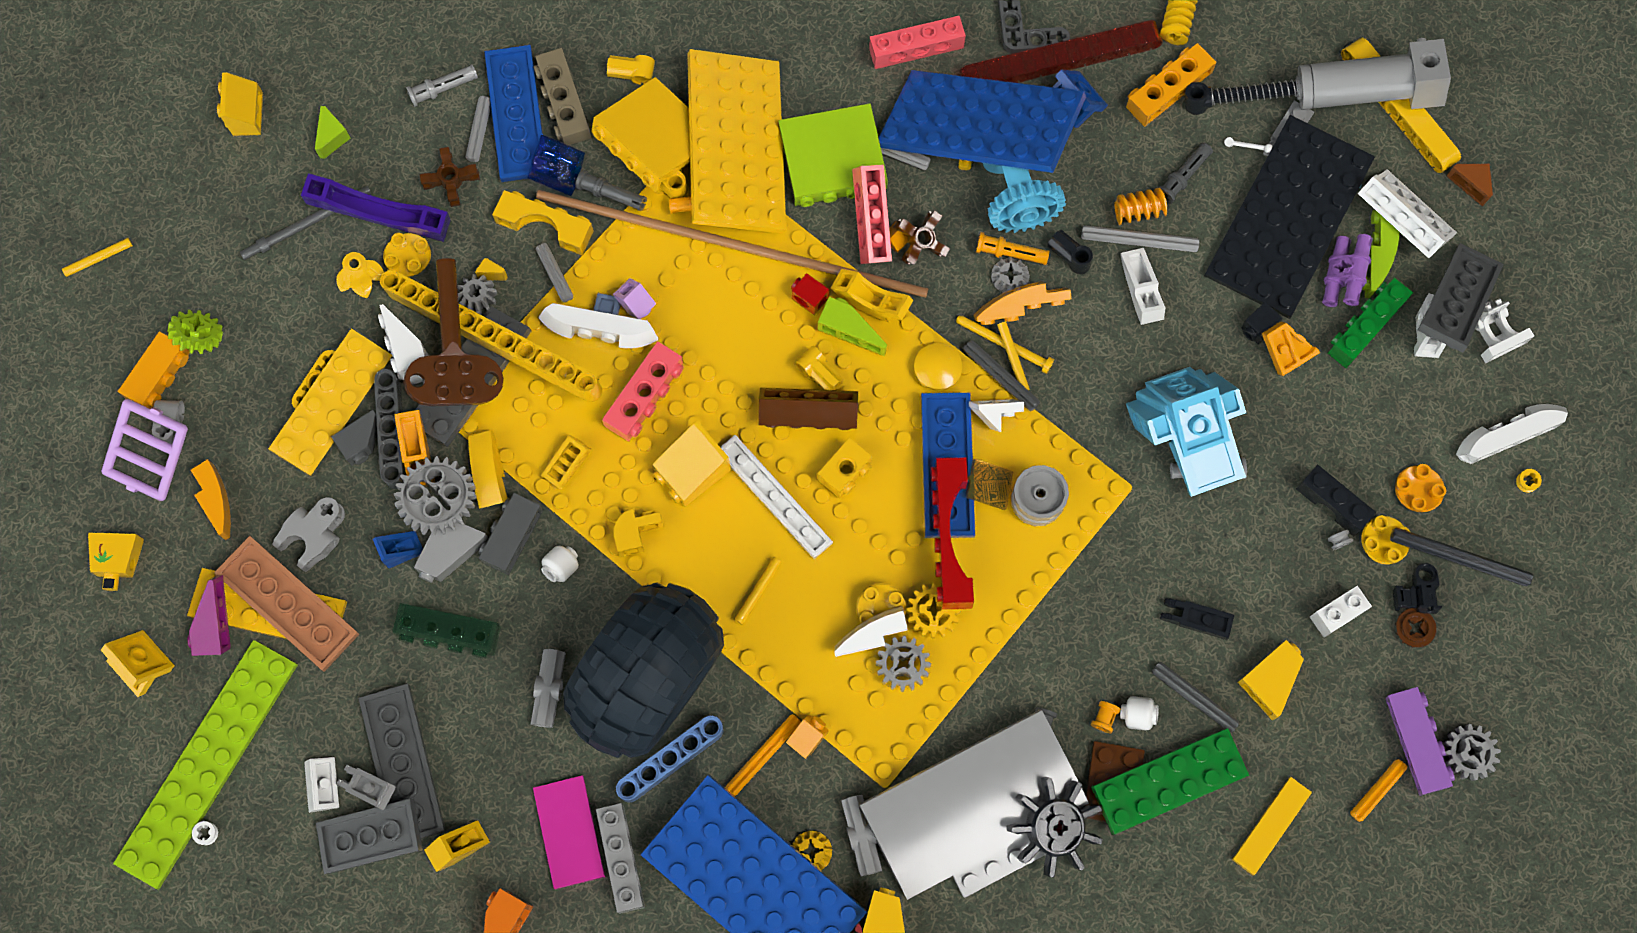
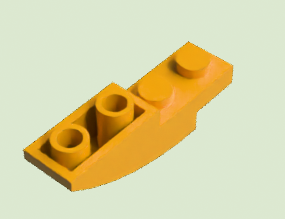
M1042 281L1022 285L1000 294L983 305L973 314L974 320L981 322V325L994 324L996 319L1003 318L1006 322L1017 321L1019 316H1025L1024 306H1027V309L1040 308L1041 303L1049 302L1051 306L1063 305L1065 300L1071 299V290L1066 287L1046 290V283Z

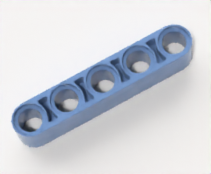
M715 716L703 718L624 776L617 783V795L625 802H634L721 738L723 725L720 719ZM716 723L719 729L716 734L709 735L705 733L706 725ZM688 738L698 740V745L695 749L687 750L684 748V743ZM668 753L677 755L676 763L671 766L665 765L663 760ZM648 768L656 770V777L651 781L643 779V773ZM628 783L634 784V794L628 797L623 796L622 788Z

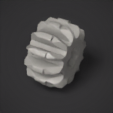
M472 274V280L468 281L467 278H463L465 285H457L459 291L458 301H460L459 304L472 311L476 310L481 315V309L484 308L488 311L490 309L488 304H496L494 297L497 296V290L493 288L494 283L491 280L487 281L486 276L482 275L477 279L476 275ZM478 292V294L480 295L478 297H475V295L473 294Z

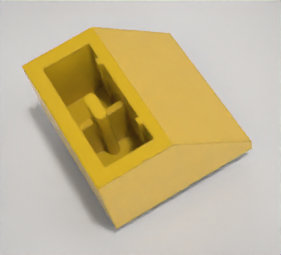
M227 72L222 73V82L218 83V91L221 96V102L217 104L218 117L223 120L225 127L230 130L233 136L261 135L263 92L258 83Z

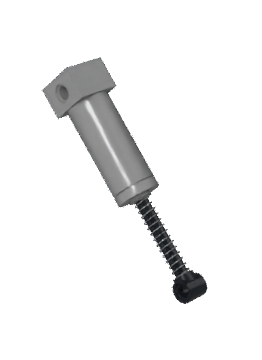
M1419 38L1417 42H1409L1408 54L1299 65L1298 76H1296L1295 81L1287 82L1285 80L1284 83L1278 81V83L1272 82L1268 84L1266 82L1265 85L1259 83V85L1253 84V86H1249L1247 84L1245 87L1234 86V88H1230L1228 86L1226 89L1222 87L1221 89L1215 88V90H1212L1211 86L1207 87L1204 83L1194 82L1186 88L1185 107L1189 113L1199 115L1208 108H1211L1213 103L1214 105L1215 103H1220L1221 105L1223 102L1227 104L1228 102L1234 103V101H1239L1240 103L1242 100L1246 102V100L1253 101V99L1259 100L1261 98H1264V100L1265 98L1271 99V97L1278 98L1282 96L1284 98V96L1290 97V95L1297 97L1301 110L1409 99L1411 109L1445 106L1451 80L1444 39L1426 41L1425 38Z

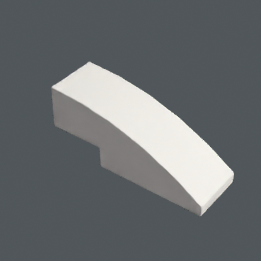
M1144 248L1122 252L1121 260L1141 325L1164 320L1165 305L1158 291L1159 283Z
M903 606L884 611L855 627L835 646V657L885 646L884 635L907 631Z

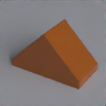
M1456 164L1447 175L1450 180L1481 206H1484L1493 195L1490 164Z

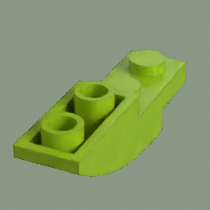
M1373 210L1371 214V224H1375V232L1371 236L1373 241L1369 254L1371 264L1368 265L1366 274L1367 283L1362 287V290H1365V298H1370L1386 278L1394 262L1400 232L1393 225H1390L1376 210Z

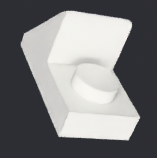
M1015 399L969 401V407L991 430L1001 432V416L1012 417L1015 416V412H1024V402Z

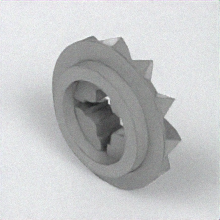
M1012 257L1007 259L1001 258L994 265L991 273L994 286L1003 293L1028 284L1030 277L1028 267L1022 263L1021 259L1017 260ZM1010 267L1013 270V274L1018 275L1014 276L1011 283L1009 277L1004 275L1008 273Z

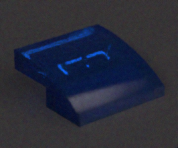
M541 134L527 178L572 196L578 174L582 169L585 152Z

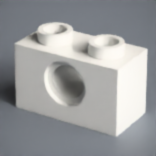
M1356 586L1315 612L1310 618L1325 638L1372 606L1360 588Z

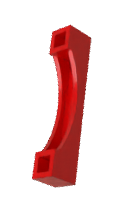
M966 457L936 458L935 467H931V482L936 481V490H932V505H937V514H933V528L938 529V538H934V551L939 553L940 562H935L936 577H940L941 586L936 588L937 602H942V610L972 609L974 604L973 578H968L961 569L953 550L950 535V515L953 503L959 491L966 489L968 482Z

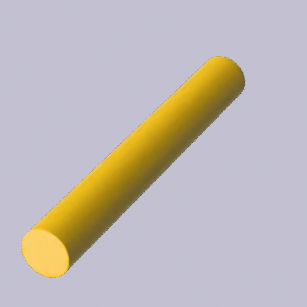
M126 238L62 268V271L68 277L133 245L130 239Z
M1007 322L999 323L997 326L1015 378L1027 390H1030Z
M773 557L734 620L737 623L743 625L782 563L778 558Z

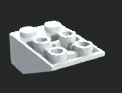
M382 304L379 305L382 314H379L378 318L382 329H385L387 335L384 337L387 349L391 351L393 356L390 359L394 372L397 373L399 380H404V375L409 365L419 357L429 355L421 341ZM413 375L410 377V382L413 385L423 382V379L419 375Z

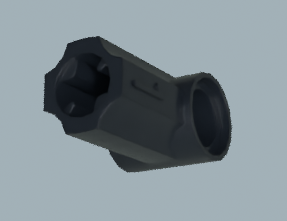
M1063 230L1057 231L1048 242L1047 247L1066 261L1074 273L1085 274L1088 272L1093 259L1092 250L1087 246L1078 244ZM1076 258H1084L1086 262H1078Z

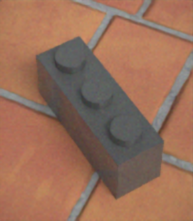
M516 493L511 498L506 499L502 507L503 514L501 518L495 520L490 530L492 534L488 542L484 541L479 549V559L483 564L508 576L543 512L539 504Z

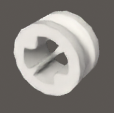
M199 822L192 830V838L201 845H210L218 837V829L211 822ZM209 827L208 833L210 837L208 839L203 837L201 840L202 833L200 830Z

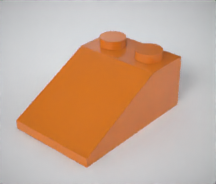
M500 888L498 892L493 891L486 903L489 907L485 914L484 933H519L534 906L507 890Z

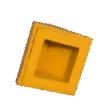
M895 221L889 227L891 248L898 253L908 243V236L893 227L896 223Z

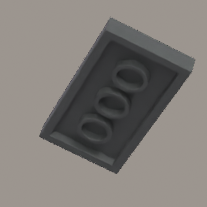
M414 799L387 804L384 810L376 807L316 823L324 874H331L423 850Z

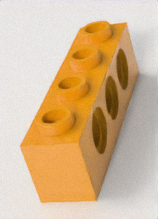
M1198 43L1192 48H1185L1177 60L1174 62L1172 60L1169 61L1162 68V72L1157 76L1155 74L1151 75L1142 88H1135L1128 95L1126 108L1145 127L1183 97L1188 85L1194 82H1201L1213 73L1217 62ZM1182 68H1187L1191 72H1186ZM1168 81V82L1173 83L1174 85H1173V86H1170V85H1167L1165 82ZM1148 95H1153L1157 99H1151Z

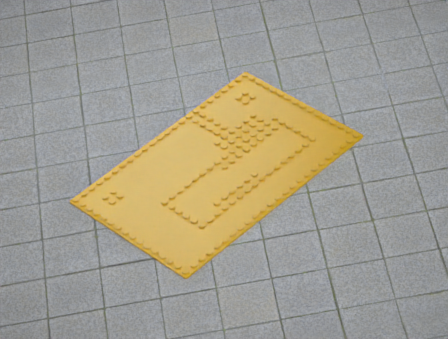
M690 163L679 169L686 178L688 186L686 197H689L691 194ZM674 184L672 188H679L681 184ZM648 186L639 194L647 197V202H642L646 204L644 209L639 211L628 206L624 210L625 212L856 270L787 215L786 231L783 234L692 224V211L671 214L669 207L670 197L661 188L656 193ZM615 219L565 273L564 278L573 294V299L566 303L562 302L553 286L521 321V323L531 329V333L526 339L592 372L602 387L601 397L594 402L585 401L510 361L502 372L504 377L503 388L498 396L489 403L478 405L459 431V434L468 440L470 435L493 430L503 470L641 586L657 582L667 587L669 583L688 588L704 599L719 617L716 623L723 629L724 646L721 653L802 721L809 715L820 718L829 730L824 739L882 788H887L1132 490V485L1036 410L1029 411L1024 407V412H1015V416H1001V432L991 430L971 409L973 467L979 463L973 470L975 469L976 471L980 464L983 467L980 468L977 474L976 472L975 474L973 473V480L978 476L975 480L980 481L978 480L981 478L980 473L989 466L990 468L992 467V471L998 469L996 471H999V477L1002 479L1009 478L1008 488L1007 480L981 481L983 502L974 496L975 538H951L953 550L961 569L968 578H973V608L961 609V613L955 615L959 622L958 624L951 623L954 630L950 632L946 629L945 637H941L939 633H936L935 639H932L931 633L928 632L925 637H922L923 630H913L915 622L908 623V618L912 614L907 613L905 615L907 631L884 635L885 643L893 645L892 639L894 637L898 642H901L903 636H906L909 643L915 638V645L917 647L921 644L924 645L922 653L930 654L925 662H930L931 667L924 669L929 675L928 678L921 676L923 680L921 686L914 683L915 688L913 691L910 690L909 686H905L904 692L900 691V686H896L894 690H891L892 683L889 681L883 684L882 681L885 676H878L877 671L882 669V667L877 666L876 661L883 659L878 655V652H885L884 646L835 657L834 650L835 646L845 635L861 624L857 616L856 604L862 591L870 585L886 583L896 587L904 596L906 608L912 607L908 604L909 598L916 599L913 595L915 590L922 593V585H925L927 589H931L932 583H935L936 588L941 586L940 577H936L935 562H940L939 553L934 551V538H925L921 393H970L971 401L1017 399L982 367L909 310L903 320L891 318L890 322H887L853 307L887 344L885 356L819 331L818 320L826 302L814 316L792 299L791 286L797 278L800 277L802 279L807 273L829 289V297L834 299L836 297L840 298L830 289L838 275ZM631 278L641 283L656 303L651 312L646 317L641 318V320H646L650 323L659 339L657 340L658 342L682 356L684 368L680 376L673 378L670 382V389L666 396L658 399L655 404L656 409L651 417L648 418L646 416L642 422L643 427L636 437H632L628 442L606 428L602 419L656 342L638 348H620L618 341L607 343L602 341L601 338L592 337L591 339H585L577 334H574L572 338H567L550 330L538 317L552 303L594 311L598 293L613 296V293ZM622 306L620 307L619 316L634 318ZM933 343L946 344L954 348L960 355L962 373L955 385L946 389L936 390L923 387L920 384L914 371V361L919 351L927 345ZM812 346L821 351L827 359V363L844 379L837 389L838 391H858L857 429L791 428L789 426L770 428L765 425H759L760 388L823 390L811 377L807 378L795 365V361ZM529 353L525 358L530 357L533 353ZM553 363L548 364L545 368H549ZM658 369L654 371L653 376L661 377L665 371ZM568 374L565 379L570 378L573 374ZM593 384L587 385L585 389L591 388ZM643 389L639 395L642 397L649 396L651 390ZM630 408L626 411L625 415L632 417L636 415L638 410ZM696 421L703 426L720 447L736 435L833 541V544L816 559H813L732 468L730 472L685 507L681 501L677 504L668 493L670 488L665 483L661 485L653 475L655 472L653 463ZM568 435H572L592 450L565 486L559 489L542 477L541 474ZM851 438L872 456V468L864 477L860 475L857 478L855 488L848 495L844 493L839 499L817 480V473L842 445ZM571 446L569 448L577 455L580 453V451L574 446ZM566 453L563 456L571 463L575 460ZM558 462L557 465L563 468L565 471L569 469V467L564 465L562 462ZM844 465L840 468V471L843 474H850L853 468L849 465ZM1045 465L1056 469L1063 475L1068 484L1069 496L1062 513L1054 522L1046 526H1032L1024 523L1016 516L1011 506V494L1017 478L1024 470L1032 466ZM554 469L551 471L556 477L562 479L563 475ZM989 471L983 478V480H986L988 478L989 473L990 478L988 480H990L991 478H993L992 480L996 479L993 473L991 472L990 474ZM973 482L974 489H975L976 492H978V490H977V488H976V486H975V484H974V482ZM999 482H1000V485H1001L1000 499H999V492H998ZM996 488L998 501L989 502L988 492H995ZM978 492L976 496L980 497L981 492ZM1005 502V503L1002 504L1000 507H999V506L997 507V506H995L994 504H993V505L988 504V503ZM632 508L636 517H640V514L646 511L660 512L664 527L640 533L644 552L619 557L614 539V526L617 519L624 512ZM773 557L778 558L782 561L778 570L743 625L737 623L734 620ZM929 596L923 598L918 605L925 604ZM933 602L929 611L932 613L934 621L938 611L935 610ZM949 617L942 618L939 621L938 626L943 625L949 619ZM919 618L922 623L928 626V622L924 618ZM907 648L898 649L900 652L910 651V649ZM889 656L886 661L888 671L893 666V661ZM910 658L905 661L899 660L897 670L902 667L908 669L907 665ZM919 658L914 661V667L918 672L920 670ZM898 676L896 678L899 680H909L907 676Z

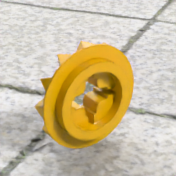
M809 830L799 834L792 846L801 852L808 849L809 840H812L814 848L823 849V851L815 854L813 864L820 870L824 869L832 857V846L829 839L817 831ZM801 853L811 862L810 856L808 854Z

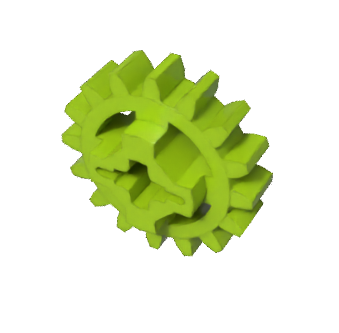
M188 310L187 314L181 311L178 312V317L172 316L167 330L168 339H173L172 345H180L181 351L187 348L191 354L194 350H198L200 354H203L204 349L212 352L213 347H219V342L222 341L223 335L222 325L218 324V319H210L209 313L202 315L201 310H198L197 313H192L191 310Z

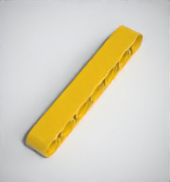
M1363 37L1341 50L1343 60L1381 57L1369 41ZM1409 99L1378 102L1388 114L1390 113L1389 116L1402 132L1405 131L1404 134L1417 150L1420 149L1419 152L1431 167H1435L1433 169L1437 173H1442L1461 160L1458 148L1424 108L1411 109Z

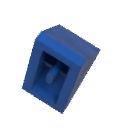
M416 531L379 536L373 539L381 561L389 569L419 556L423 550Z

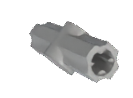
M554 649L543 650L540 673L536 677L533 697L535 701L531 725L553 728L557 702L560 701L562 694L559 691L563 689L562 673L565 652Z
M863 795L841 800L848 825L846 829L850 845L855 852L861 877L882 871L875 845L877 844L876 838L859 805L864 801Z

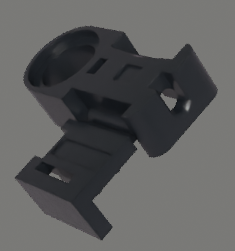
M1422 563L1412 574L1413 586L1410 587L1411 589H1403V586H1395L1393 589L1395 611H1399L1401 608H1417L1416 611L1420 613L1437 614L1441 610L1442 606H1438L1436 589L1440 585L1438 571L1433 565ZM1419 571H1427L1431 575V580L1424 581L1421 579Z

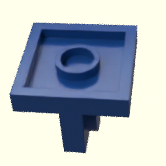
M1060 70L1055 76L1058 82L1053 88L1085 92L1086 99L1074 124L1075 128H1079L1094 112H1102L1108 106L1080 71Z

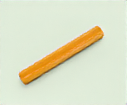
M791 714L731 779L725 788L736 796L793 734L801 721Z

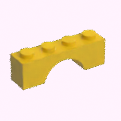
M504 190L492 214L496 224L515 231L531 222L548 223L557 230L560 247L579 255L584 254L594 232L589 219L580 215L577 217L569 215L566 210L559 207L553 209L538 199L529 200L516 191L510 193Z

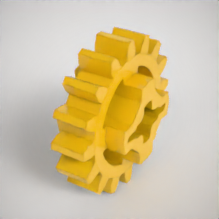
M932 583L931 589H927L925 585H922V593L917 590L913 592L916 599L909 598L908 604L912 607L906 608V613L912 614L908 618V623L915 622L914 631L921 629L923 630L922 637H925L928 632L931 633V638L935 639L936 633H939L941 637H945L946 629L950 632L954 630L951 623L958 624L959 619L955 615L960 614L961 609L942 610V602H937L935 583ZM929 596L925 604L918 605L923 598ZM933 602L935 610L938 611L934 621L932 613L929 611ZM949 617V619L943 625L938 626V623L942 618ZM919 618H924L928 622V626L922 623Z

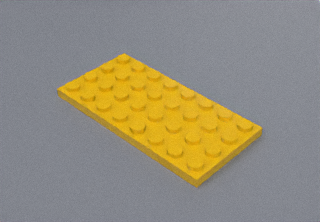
M690 49L687 56L692 224L783 234L786 231L783 142L779 128V120H782L779 61Z

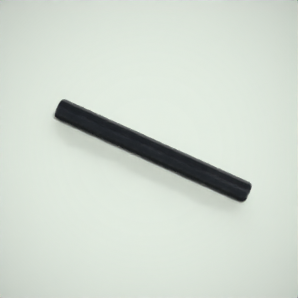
M1394 528L1391 531L1390 540L1392 542L1523 586H1528L1532 583L1533 574L1400 528Z

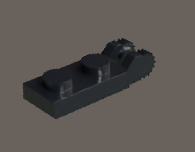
M1171 598L1164 600V605L1169 608L1182 610V614L1179 617L1170 613H1161V620L1179 624V627L1221 639H1229L1234 614L1189 601L1182 602Z

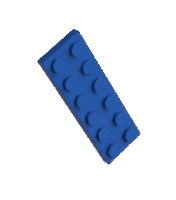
M531 45L484 51L501 182L548 176Z
M921 393L925 538H938V529L933 528V514H937V505H932V490H936V481L931 482V467H935L936 458L964 457L967 459L968 482L966 489L959 491L953 503L950 515L951 538H975L974 495L969 491L970 489L974 493L972 486L969 488L971 483L973 485L970 393Z

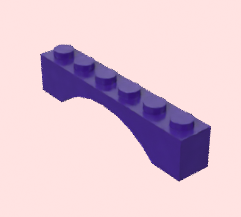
M309 173L301 193V197L308 205L442 242L445 240L451 221L447 211L425 205H411L381 199L351 189L331 179Z

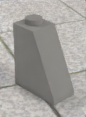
M458 522L454 523L455 531L450 527H446L445 535L441 529H437L435 536L432 533L430 534L414 568L420 573L418 577L430 583L433 580L442 582L476 553L483 542L488 541V536L479 530L465 524L461 525Z

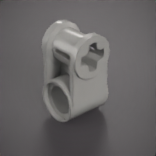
M182 400L155 401L154 407L162 410L163 415L180 423L183 422L184 415L182 414L185 412V406ZM153 421L152 435L173 444L176 431Z

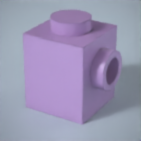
M631 278L613 293V296L625 311L636 319L646 317L656 305L641 283Z

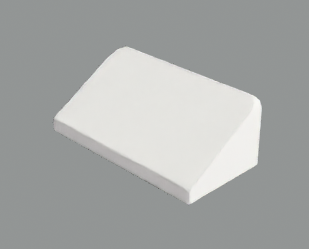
M335 757L315 758L305 761L309 813L339 808Z

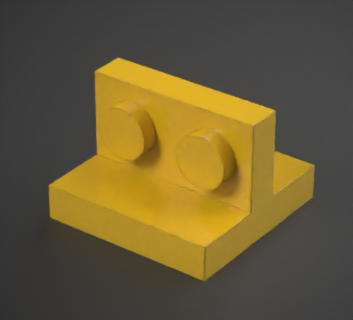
M144 630L106 643L101 649L108 658L106 662L137 697L146 694L155 678L171 672L175 666Z

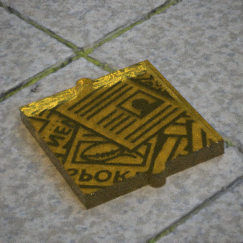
M974 459L971 474L968 476L969 485L966 498L1006 510L1009 494L1012 492L1013 471Z

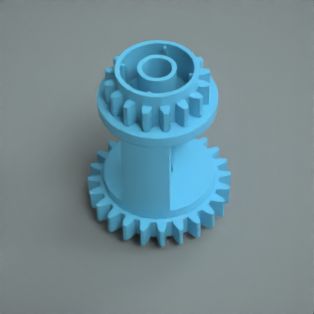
M983 163L984 168L989 172L1004 173L1008 186L997 197H994L995 202H991L988 208L990 223L993 224V228H998V231L1004 229L1005 233L1011 230L1016 233L1019 229H1022L1023 232L1027 228L1034 230L1036 225L1044 226L1043 222H1051V217H1058V212H1062L1063 207L1066 206L1063 190H1061L1060 185L1056 186L1055 182L1049 184L1048 180H1031L1028 169Z

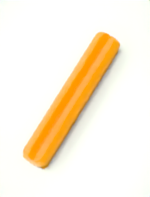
M1399 759L1395 760L1350 812L1351 816L1358 822L1363 821L1408 768L1407 765Z

